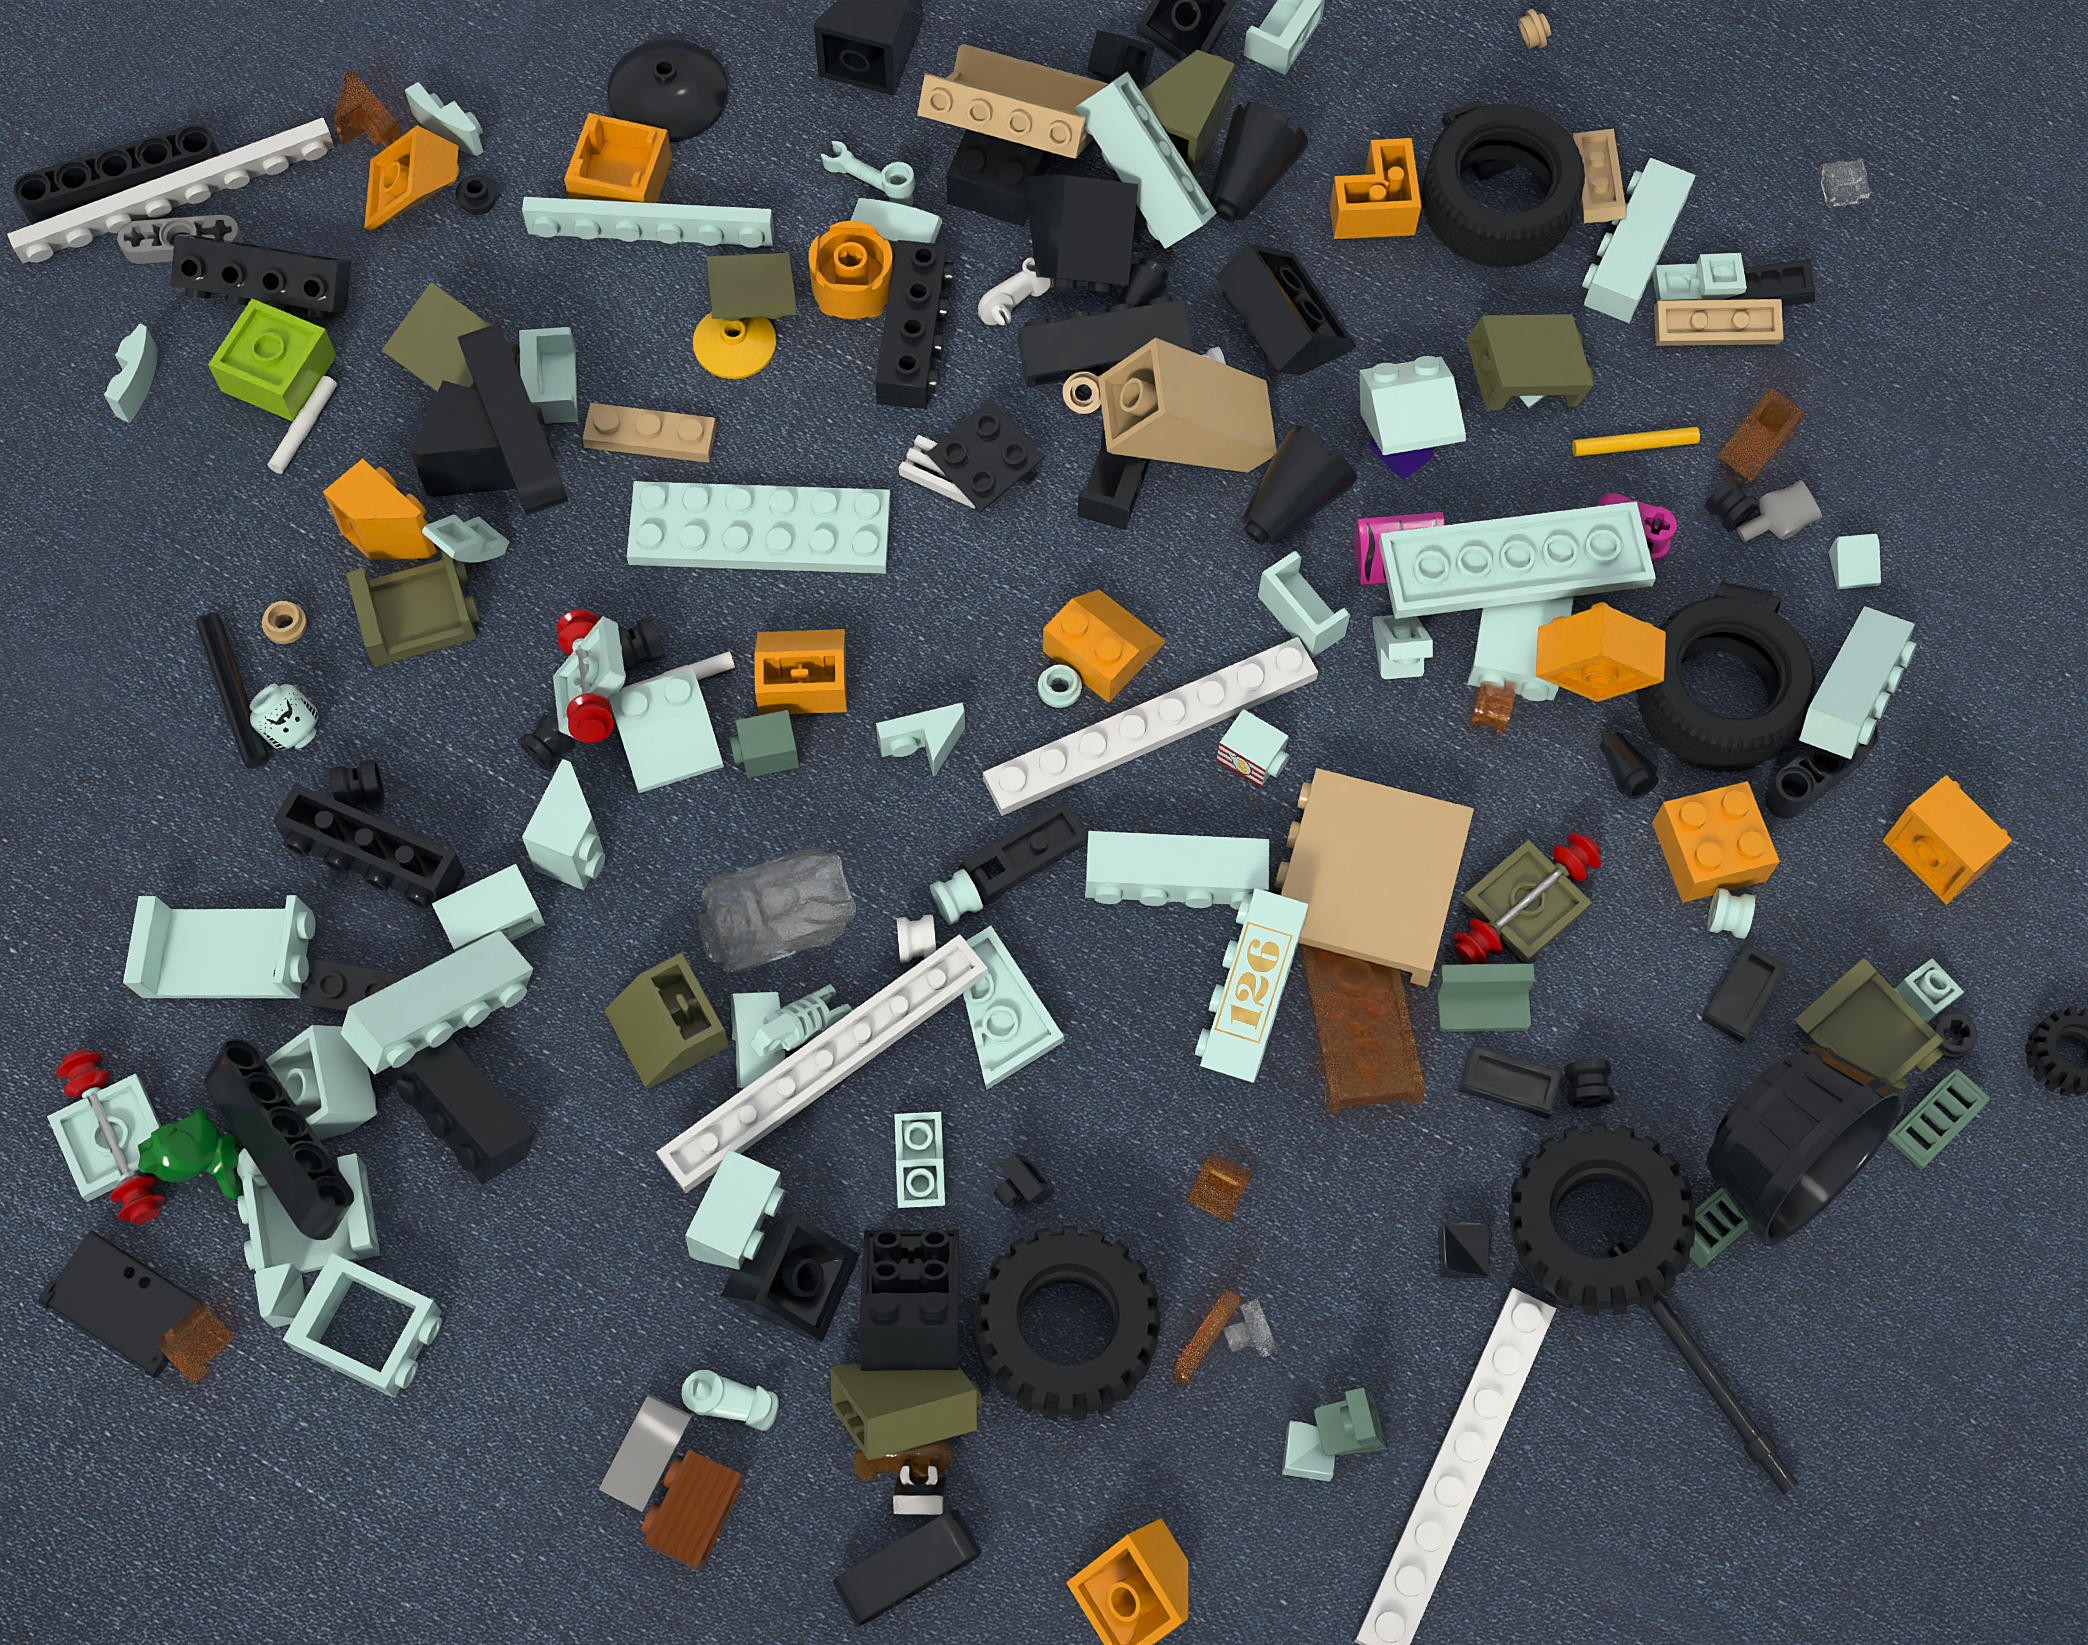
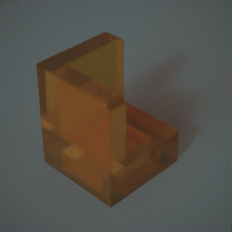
M201 1301L156 1343L162 1353L194 1385L209 1372L205 1364L233 1339V1334Z

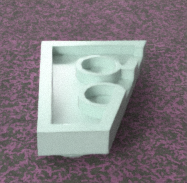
M992 926L966 941L988 968V975L963 992L986 1089L996 1085L1065 1041L1060 1029Z

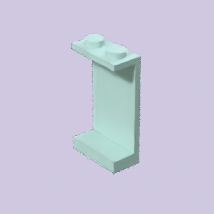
M1574 596L1482 608L1474 663L1467 685L1478 686L1479 689L1488 693L1504 691L1521 694L1524 698L1531 701L1554 700L1559 686L1536 677L1538 627L1551 623V620L1554 618L1571 616Z
M287 895L285 909H170L156 896H139L123 983L142 998H300L302 983L307 980L309 973V964L306 957L308 942L315 933L313 911L296 895Z

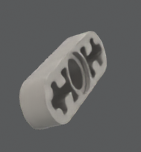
M209 215L129 222L118 232L117 241L127 260L136 264L172 262L174 246L170 244V240L178 233L185 232L198 236L199 233H204L202 235L204 237L218 239L221 232H228L224 235V240L243 243V236L237 222L232 217L227 215ZM158 236L162 243L161 246H157V244L159 243ZM139 238H145L141 240L140 246L133 247V245L137 244Z

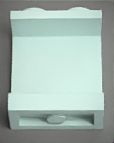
M356 1153L337 1157L339 1171L354 1193V1201L333 1236L327 1240H315L302 1234L270 1186L260 1188L252 1177L242 1179L244 1195L238 1196V1209L243 1224H249L251 1240L244 1242V1252L250 1270L255 1269L257 1271L292 1263L302 1274L323 1269L331 1253L350 1262L380 1256L366 1165Z

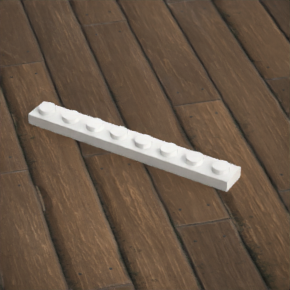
M320 118L16 230L7 235L22 263L29 261L41 262L49 259L53 252L69 246L72 248L85 246L93 240V237L107 232L118 233L129 222L139 221L147 217L160 218L170 213L174 207L185 203L196 204L203 202L212 193L225 188H241L248 184L252 178L263 174L275 175L281 173L290 164L303 159L307 161L319 159L328 150L334 148L332 138L324 118Z
M1296 637L983 772V781L1001 816L1241 713L1243 709L1248 710L1315 681L1318 671L1299 637Z
M959 934L656 1152L659 1159L685 1193L689 1192L718 1170L728 1149L739 1154L747 1150L987 976L988 968Z
M1515 1288L1510 1290L1354 1642L1360 1645H1410L1556 1308Z

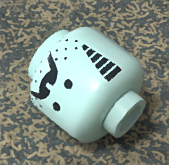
M271 684L261 690L250 704V709L252 710L250 722L252 727L275 749L285 750L293 746L297 749L302 748L316 734L314 726L318 719V711L293 685L284 684L278 686L277 684Z

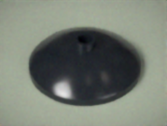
M661 39L642 44L625 54L611 72L607 93L611 111L616 119L666 129L669 142L673 143L694 138L714 125L726 107L728 83L722 65L705 48L689 41Z

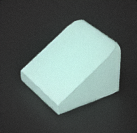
M1865 534L1836 538L1828 553L1837 590L1879 586L1881 584L1878 535Z

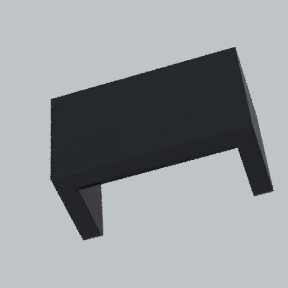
M1103 428L1101 449L1086 490H1081L1078 497L1077 516L1126 530L1151 459L1107 452L1105 430Z

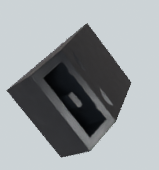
M864 1230L859 1319L861 1371L958 1370L959 1230Z

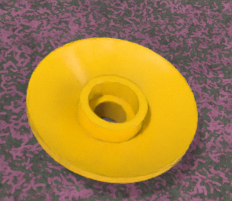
M710 312L699 322L695 329L693 349L698 362L711 374L726 379H742L760 372L768 365L776 350V334L773 325L766 317H748L737 321H727L724 319H712V312ZM730 333H740L736 337L727 336Z

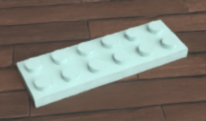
M634 481L627 548L628 564L886 574L890 490Z
M1637 502L1381 533L1379 538V547L1395 619L1651 587L1656 579Z

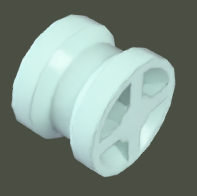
M964 869L955 872L952 879L945 883L937 881L930 885L934 901L949 925L958 922L960 916L968 911L976 913L983 909L979 893Z
M1717 888L1709 909L1707 931L1719 933L1722 930L1731 931L1734 937L1745 939L1750 930L1754 915L1755 896L1743 894L1737 897L1731 895L1727 889Z

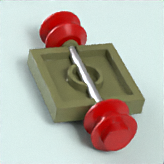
M1568 834V847L1556 845L1552 850L1555 865L1530 840L1523 843L1464 894L1462 902L1480 920H1469L1468 927L1470 933L1465 934L1461 931L1454 933V941L1456 943L1454 951L1458 958L1466 965L1488 964L1486 954L1491 953L1499 956L1502 953V941L1524 964L1532 960L1590 908L1592 902L1569 879L1583 882L1587 879L1586 867L1598 869L1601 866V859L1599 857L1601 851L1597 843L1585 834Z

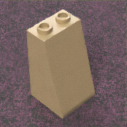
M1154 338L1098 377L1107 452L1247 473L1274 457L1277 452L1266 380L1158 338Z

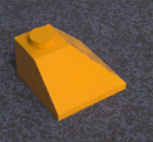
M417 125L370 160L364 228L373 231L433 197L445 187L451 186L459 174V165L457 164L459 146Z
M1162 1518L1129 1533L1066 1582L1104 1645H1155L1188 1620V1560Z

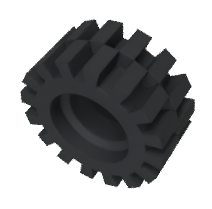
M2068 1007L2064 1012L2060 1008L2047 1016L2030 1033L2028 1039L2031 1041L2025 1046V1053L2032 1054V1056L2026 1062L2028 1068L2037 1066L2039 1069L2033 1075L2038 1082L2044 1077L2049 1080L2045 1087L2049 1091L2053 1092L2057 1087H2061L2060 1095L2069 1096L2075 1091L2076 1096H2081L2088 1092V1062L2082 1067L2071 1066L2060 1057L2056 1046L2059 1038L2070 1036L2080 1041L2088 1052V1009L2085 1008L2077 1014V1007Z

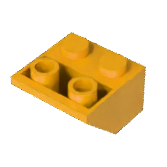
M362 458L323 491L341 534L368 559H431L437 554L434 543L422 533L424 526L428 525L423 517L427 513L425 508L412 494L408 493L406 496L401 494L396 489L397 484L382 467H378L375 470Z
M845 629L757 632L755 646V696L759 715L788 710L789 714L847 712Z

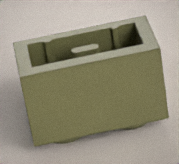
M682 952L640 973L604 1010L646 1090L729 1047L725 1030Z

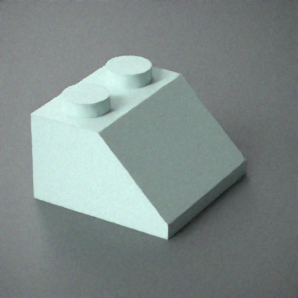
M1422 356L1411 362L1399 364L1380 363L1373 368L1360 370V414L1383 455L1466 441V432L1454 376L1442 357Z
M694 669L621 690L617 694L609 696V702L612 706V712L638 793L724 767Z
M562 759L522 839L535 871L585 890L590 878L595 879L600 874L605 862V853H603L600 838L572 764Z
M311 1025L265 1059L319 1140L352 1132L377 1114L376 1096L372 1089L368 1066L341 1035V1026Z
M728 1149L685 1235L689 1256L698 1261L740 1270L745 1258L753 1260L765 1235L759 1229L767 1214L772 1217L775 1216L785 1195V1190L780 1188L781 1172Z

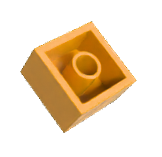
M1748 781L1663 802L1652 822L1682 903L1712 896L1717 888L1731 891L1766 882L1780 862Z

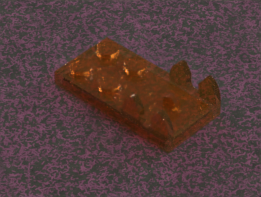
M1300 943L1299 949L1318 1040V1072L1320 1076H1325V1108L1327 1114L1339 1113L1340 1107L1408 1100L1410 1105L1421 1104L1425 1094V1085L1399 969Z

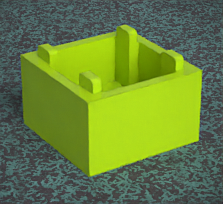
M251 299L208 366L222 392L294 421L322 376L326 374L333 363L336 353L326 329Z

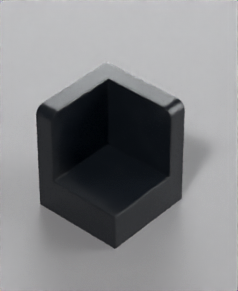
M1097 30L1087 69L1115 78L1128 71L1135 84L1144 86L1155 46L1126 36Z

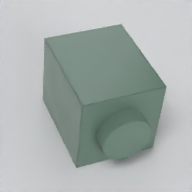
M788 710L735 720L738 736L730 738L735 764L744 762L747 778L799 768Z

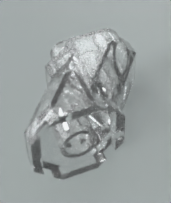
M818 848L804 849L736 873L719 874L702 889L701 901H708L707 913H699L697 926L707 959L713 963H724L725 965L722 969L728 973L740 972L810 948L828 946L845 932L846 922L854 919L856 904L850 894L840 857L835 853H825Z

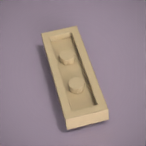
M1614 128L1573 133V140L1583 158L1582 162L1584 163L1585 184L1581 197L1584 224L1626 219V205Z
M1781 299L1657 301L1654 305L1656 346L1780 344L1784 339Z
M590 403L582 440L585 448L710 463L717 424L716 419L713 417Z

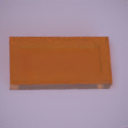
M1230 1290L1223 1292L1175 1363L1172 1371V1378L1184 1387L1188 1386L1239 1310L1242 1298Z

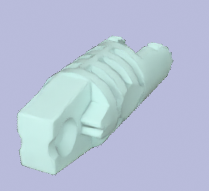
M831 984L766 1016L762 1021L764 1025L758 1029L750 1045L760 1057L782 1048L787 1051L793 1050L820 1035L852 1012L853 1009L848 1004L829 1011L826 1004L835 996L836 990Z

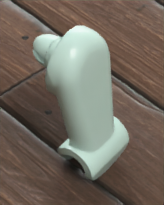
M699 1370L692 1373L686 1378L682 1386L681 1395L683 1403L688 1409L699 1415L746 1421L745 1424L747 1426L766 1431L772 1426L778 1413L779 1399L775 1393L769 1392L759 1385L755 1390L717 1375L710 1370Z

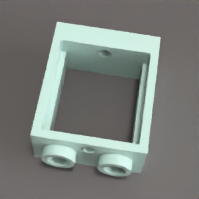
M331 1253L284 1336L283 1341L293 1350L395 1398L399 1389L407 1388L413 1380L418 1368V1362L415 1360L424 1343L427 1345L431 1344L438 1334L442 1319L439 1316L442 1311L433 1300ZM353 1281L415 1309L381 1372L319 1343Z

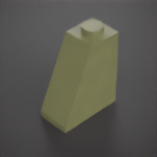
M839 1364L830 1367L832 1409L868 1460L977 1430V1409H980L982 1406L981 1393L977 1383L974 1380H969L959 1366L958 1370L861 1371L860 1364Z

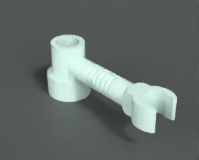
M832 141L834 153L838 157L830 158L825 154H821L823 166L826 170L843 174L849 173L884 191L892 203L909 207L913 205L915 178L913 169L908 164L894 162L887 165L880 172L856 159L851 152L847 151L846 146L839 141Z

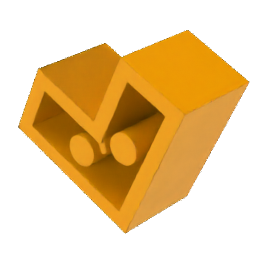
M1412 138L1371 140L1365 167L1366 175L1334 177L1329 204L1334 239L1415 235L1421 211V200Z

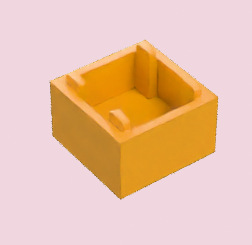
M589 113L564 178L568 198L657 203L672 162L668 131L666 129Z
M1604 602L1594 604L1589 610L1566 618L1560 616L1552 619L1551 623L1538 627L1536 677L1596 702L1664 682L1666 632L1654 627L1649 622L1640 621L1613 609Z
M1947 775L1909 805L1882 840L1946 905L1983 875L2012 842V839L2007 835L2008 832L2004 828L2001 829L1959 788L1960 784L1956 780L1953 782Z

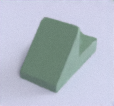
M1364 1387L1346 1391V1400L1320 1406L1315 1409V1419L1325 1455L1335 1456L1387 1449L1376 1401Z

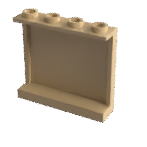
M962 44L958 47L954 72L947 78L928 73L925 74L917 115L1076 159L1094 137L1083 128L1086 117L1080 116L1075 107L1108 85V83Z
M1316 768L1313 782H1304L1297 807L1305 809L1301 823L1293 821L1286 844V847L1293 849L1290 863L1281 861L1275 887L1282 889L1280 896L1309 904V910L1298 943L1411 972L1410 983L1428 987L1474 808Z

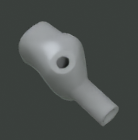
M1799 480L1788 488L1772 491L1759 499L1761 515L1737 527V531L1743 542H1747L1768 530L1779 539L1785 540L1796 535L1805 526L1821 519L1822 514L1807 486L1802 480Z

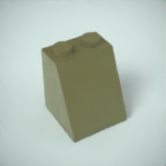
M1200 50L1193 52L1140 91L1195 179L1229 114L1235 63L1229 62L1221 56L1211 55Z

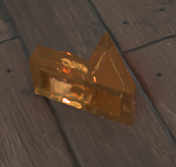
M352 70L347 72L344 76L334 116V124L340 142L346 144L366 132L375 145L382 143L387 148L402 137L398 122Z
M1770 387L1718 454V457L1748 480L1754 482L1778 449L1787 446L1806 412Z

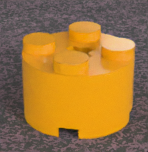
M842 221L829 226L830 231L823 234L820 238L818 235L813 240L809 249L808 259L813 296L819 304V309L826 315L843 319L879 316L884 311V306L888 302L893 272L892 249L889 242L877 233L876 228L864 222Z

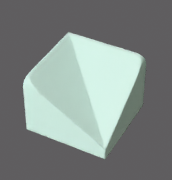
M292 1263L257 1270L254 1276L260 1316L273 1328L292 1324L305 1301L302 1274Z
M1290 1420L1286 1431L1282 1474L1330 1482L1334 1474L1335 1456H1328L1323 1452L1318 1427Z

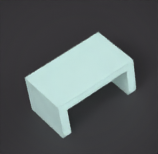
M1277 0L1259 28L1250 26L1246 32L1244 56L1286 75L1321 22L1325 0Z
M569 327L519 330L520 376L531 404L541 408L545 424L578 422L576 348L571 329Z
M1294 551L1262 572L1258 597L1293 638L1299 637L1309 657L1312 659L1345 637L1350 614L1345 608L1335 614L1299 573L1302 557L1297 551Z
M516 864L432 903L455 952L498 930L511 942L545 926L540 911Z

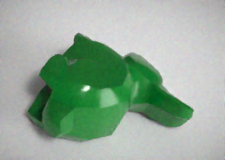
M203 1107L196 1109L191 1116L174 1124L168 1123L151 1133L150 1138L138 1144L140 1155L138 1168L140 1172L153 1173L163 1181L183 1183L203 1172H208L215 1176L223 1194L228 1198L238 1199V1196L244 1195L242 1180L235 1171L241 1152L239 1140L233 1134L220 1137L216 1126L208 1119V1115Z

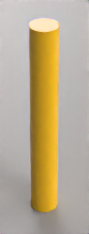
M1698 427L1577 439L1572 441V452L1574 457L1697 444L1700 442V431Z

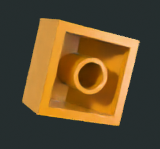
M1099 589L1072 598L1043 628V652L1059 665H1066L1076 671L1081 682L1108 703L1165 644V640Z

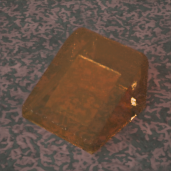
M1211 1154L1206 1159L1187 1201L1229 1222L1253 1174L1216 1154Z

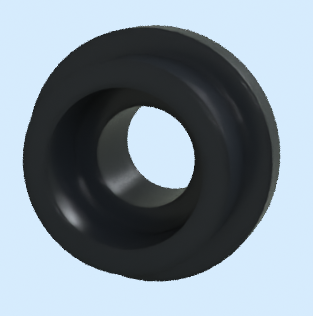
M471 175L464 178L457 185L455 192L458 204L473 215H482L489 212L497 200L495 183L483 175ZM476 191H481V192H479V193H477V194H471V193L476 192Z

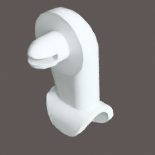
M1027 258L1022 265L1023 270L990 289L983 295L978 305V314L985 324H999L1003 326L1006 325L1004 320L1010 323L1011 312L1016 305L1030 294L1037 297L1049 289L1050 279L1036 277L1034 258Z

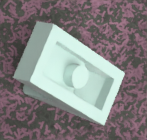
M1394 615L1372 617L1381 677L1383 679L1422 676L1424 674V658L1433 657V640L1418 617L1395 619Z
M963 703L876 723L877 740L882 757L888 755L903 757L914 753L918 748L925 747L932 774L936 776L965 729Z

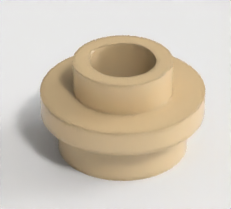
M1534 9L1527 10L1526 16L1518 19L1521 35L1529 49L1535 46L1541 49L1547 46L1546 37L1551 35L1549 23L1543 13L1537 15Z
M1079 371L1072 374L1066 380L1063 386V399L1072 411L1087 414L1095 411L1101 405L1099 381L1096 374L1089 371ZM1085 384L1091 388L1092 395L1089 399L1078 397L1076 390L1079 385Z
M278 601L266 609L262 618V628L265 635L271 641L278 644H288L298 640L304 634L307 628V618L304 611L298 605L287 601ZM292 621V623L285 628H279V625L282 622Z

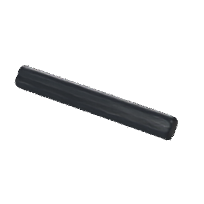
M217 613L200 616L196 621V625L242 761L248 769L263 766L268 762L269 758L261 735L251 725L250 716L252 710L250 709V702L222 620Z

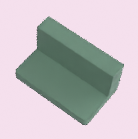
M1534 964L1441 965L1435 979L1439 1030L1442 1032L1529 1030L1531 1027L1529 992L1535 982Z

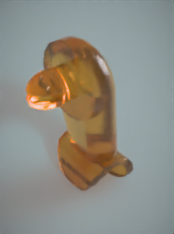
M944 1439L872 1460H868L859 1448L853 1458V1467L859 1478L871 1479L877 1476L879 1472L900 1474L904 1459H911L912 1474L927 1476L930 1459L937 1460L939 1474H941L950 1466L953 1454L951 1448L944 1442Z

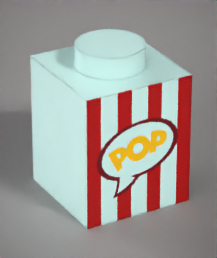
M1243 709L1220 741L1216 761L1262 787L1270 775L1275 778L1278 777L1285 767L1290 756L1285 753L1288 735Z

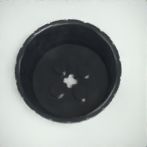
M1820 1044L1808 1045L1791 1056L1784 1057L1761 1073L1737 1098L1719 1124L1715 1140L1707 1155L1706 1166L1711 1172L1712 1179L1722 1187L1747 1221L1749 1229L1758 1236L1761 1242L1767 1247L1779 1244L1798 1232L1822 1212L1870 1161L1901 1116L1907 1101V1093L1895 1086L1887 1078L1879 1077L1838 1055L1830 1047H1823Z

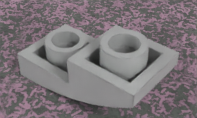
M648 1394L599 1490L643 1512L692 1415Z

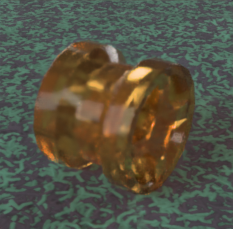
M1480 683L1472 710L1470 725L1480 727L1483 724L1489 725L1494 728L1495 732L1504 734L1511 715L1515 691L1506 689L1503 692L1493 691L1490 685Z

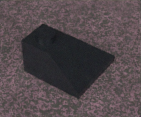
M1151 0L1136 28L1181 61L1196 50L1210 54L1240 1Z
M788 1212L764 1232L762 1244L753 1260L745 1258L740 1270L733 1268L721 1296L758 1318L815 1341L823 1342L860 1254L795 1213Z

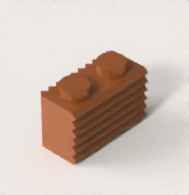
M691 1450L687 1451L683 1461L676 1458L671 1464L663 1485L668 1487L669 1490L662 1505L653 1504L642 1524L641 1532L647 1534L644 1539L645 1545L660 1554L702 1572L714 1544L726 1523L727 1517L735 1504L736 1498L743 1487L744 1478L742 1474Z

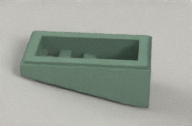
M1954 1068L1890 1132L1887 1139L1922 1170L1990 1101V1098L1964 1073ZM1937 1100L1957 1120L1955 1122L1951 1121L1933 1103ZM1922 1114L1943 1132L1941 1136L1920 1118ZM1910 1126L1931 1145L1928 1150L1906 1132Z
M1722 1187L1695 1209V1223L1698 1222L1716 1244L1711 1246L1695 1229L1694 1247H1691L1690 1250L1691 1259L1702 1269L1749 1228L1747 1221ZM1720 1201H1723L1741 1221L1737 1226L1717 1205ZM1710 1211L1729 1233L1723 1236L1705 1214Z

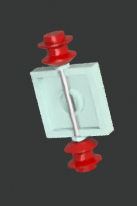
M576 609L562 615L557 623L559 647L564 653L569 655L567 660L553 675L558 726L560 732L578 741L594 743L607 738L613 731L612 706L607 699L610 695H615L620 691L624 684L626 673L623 665L618 623L604 616L599 620L594 613L588 610Z
M87 1049L76 1050L62 1059V1064L57 1068L56 1075L60 1079L70 1080L64 1087V1094L66 1096L83 1099L47 1116L81 1197L88 1202L113 1190L110 1200L113 1203L124 1204V1208L118 1213L120 1221H131L134 1225L148 1222L159 1214V1208L164 1204L165 1198L163 1195H152L151 1190L157 1184L156 1178L143 1175L145 1173L140 1172L138 1168L140 1159L138 1144L150 1138L151 1133L162 1126L143 1083L136 1074L103 1089L111 1076L107 1070H97V1067L103 1060L102 1055L98 1052H89Z

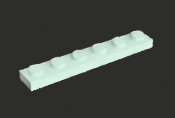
M524 197L522 212L528 234L541 237L574 236L587 240L614 238L627 242L654 240L668 244L694 242L708 246L734 244L749 248L773 246L774 226L771 209Z

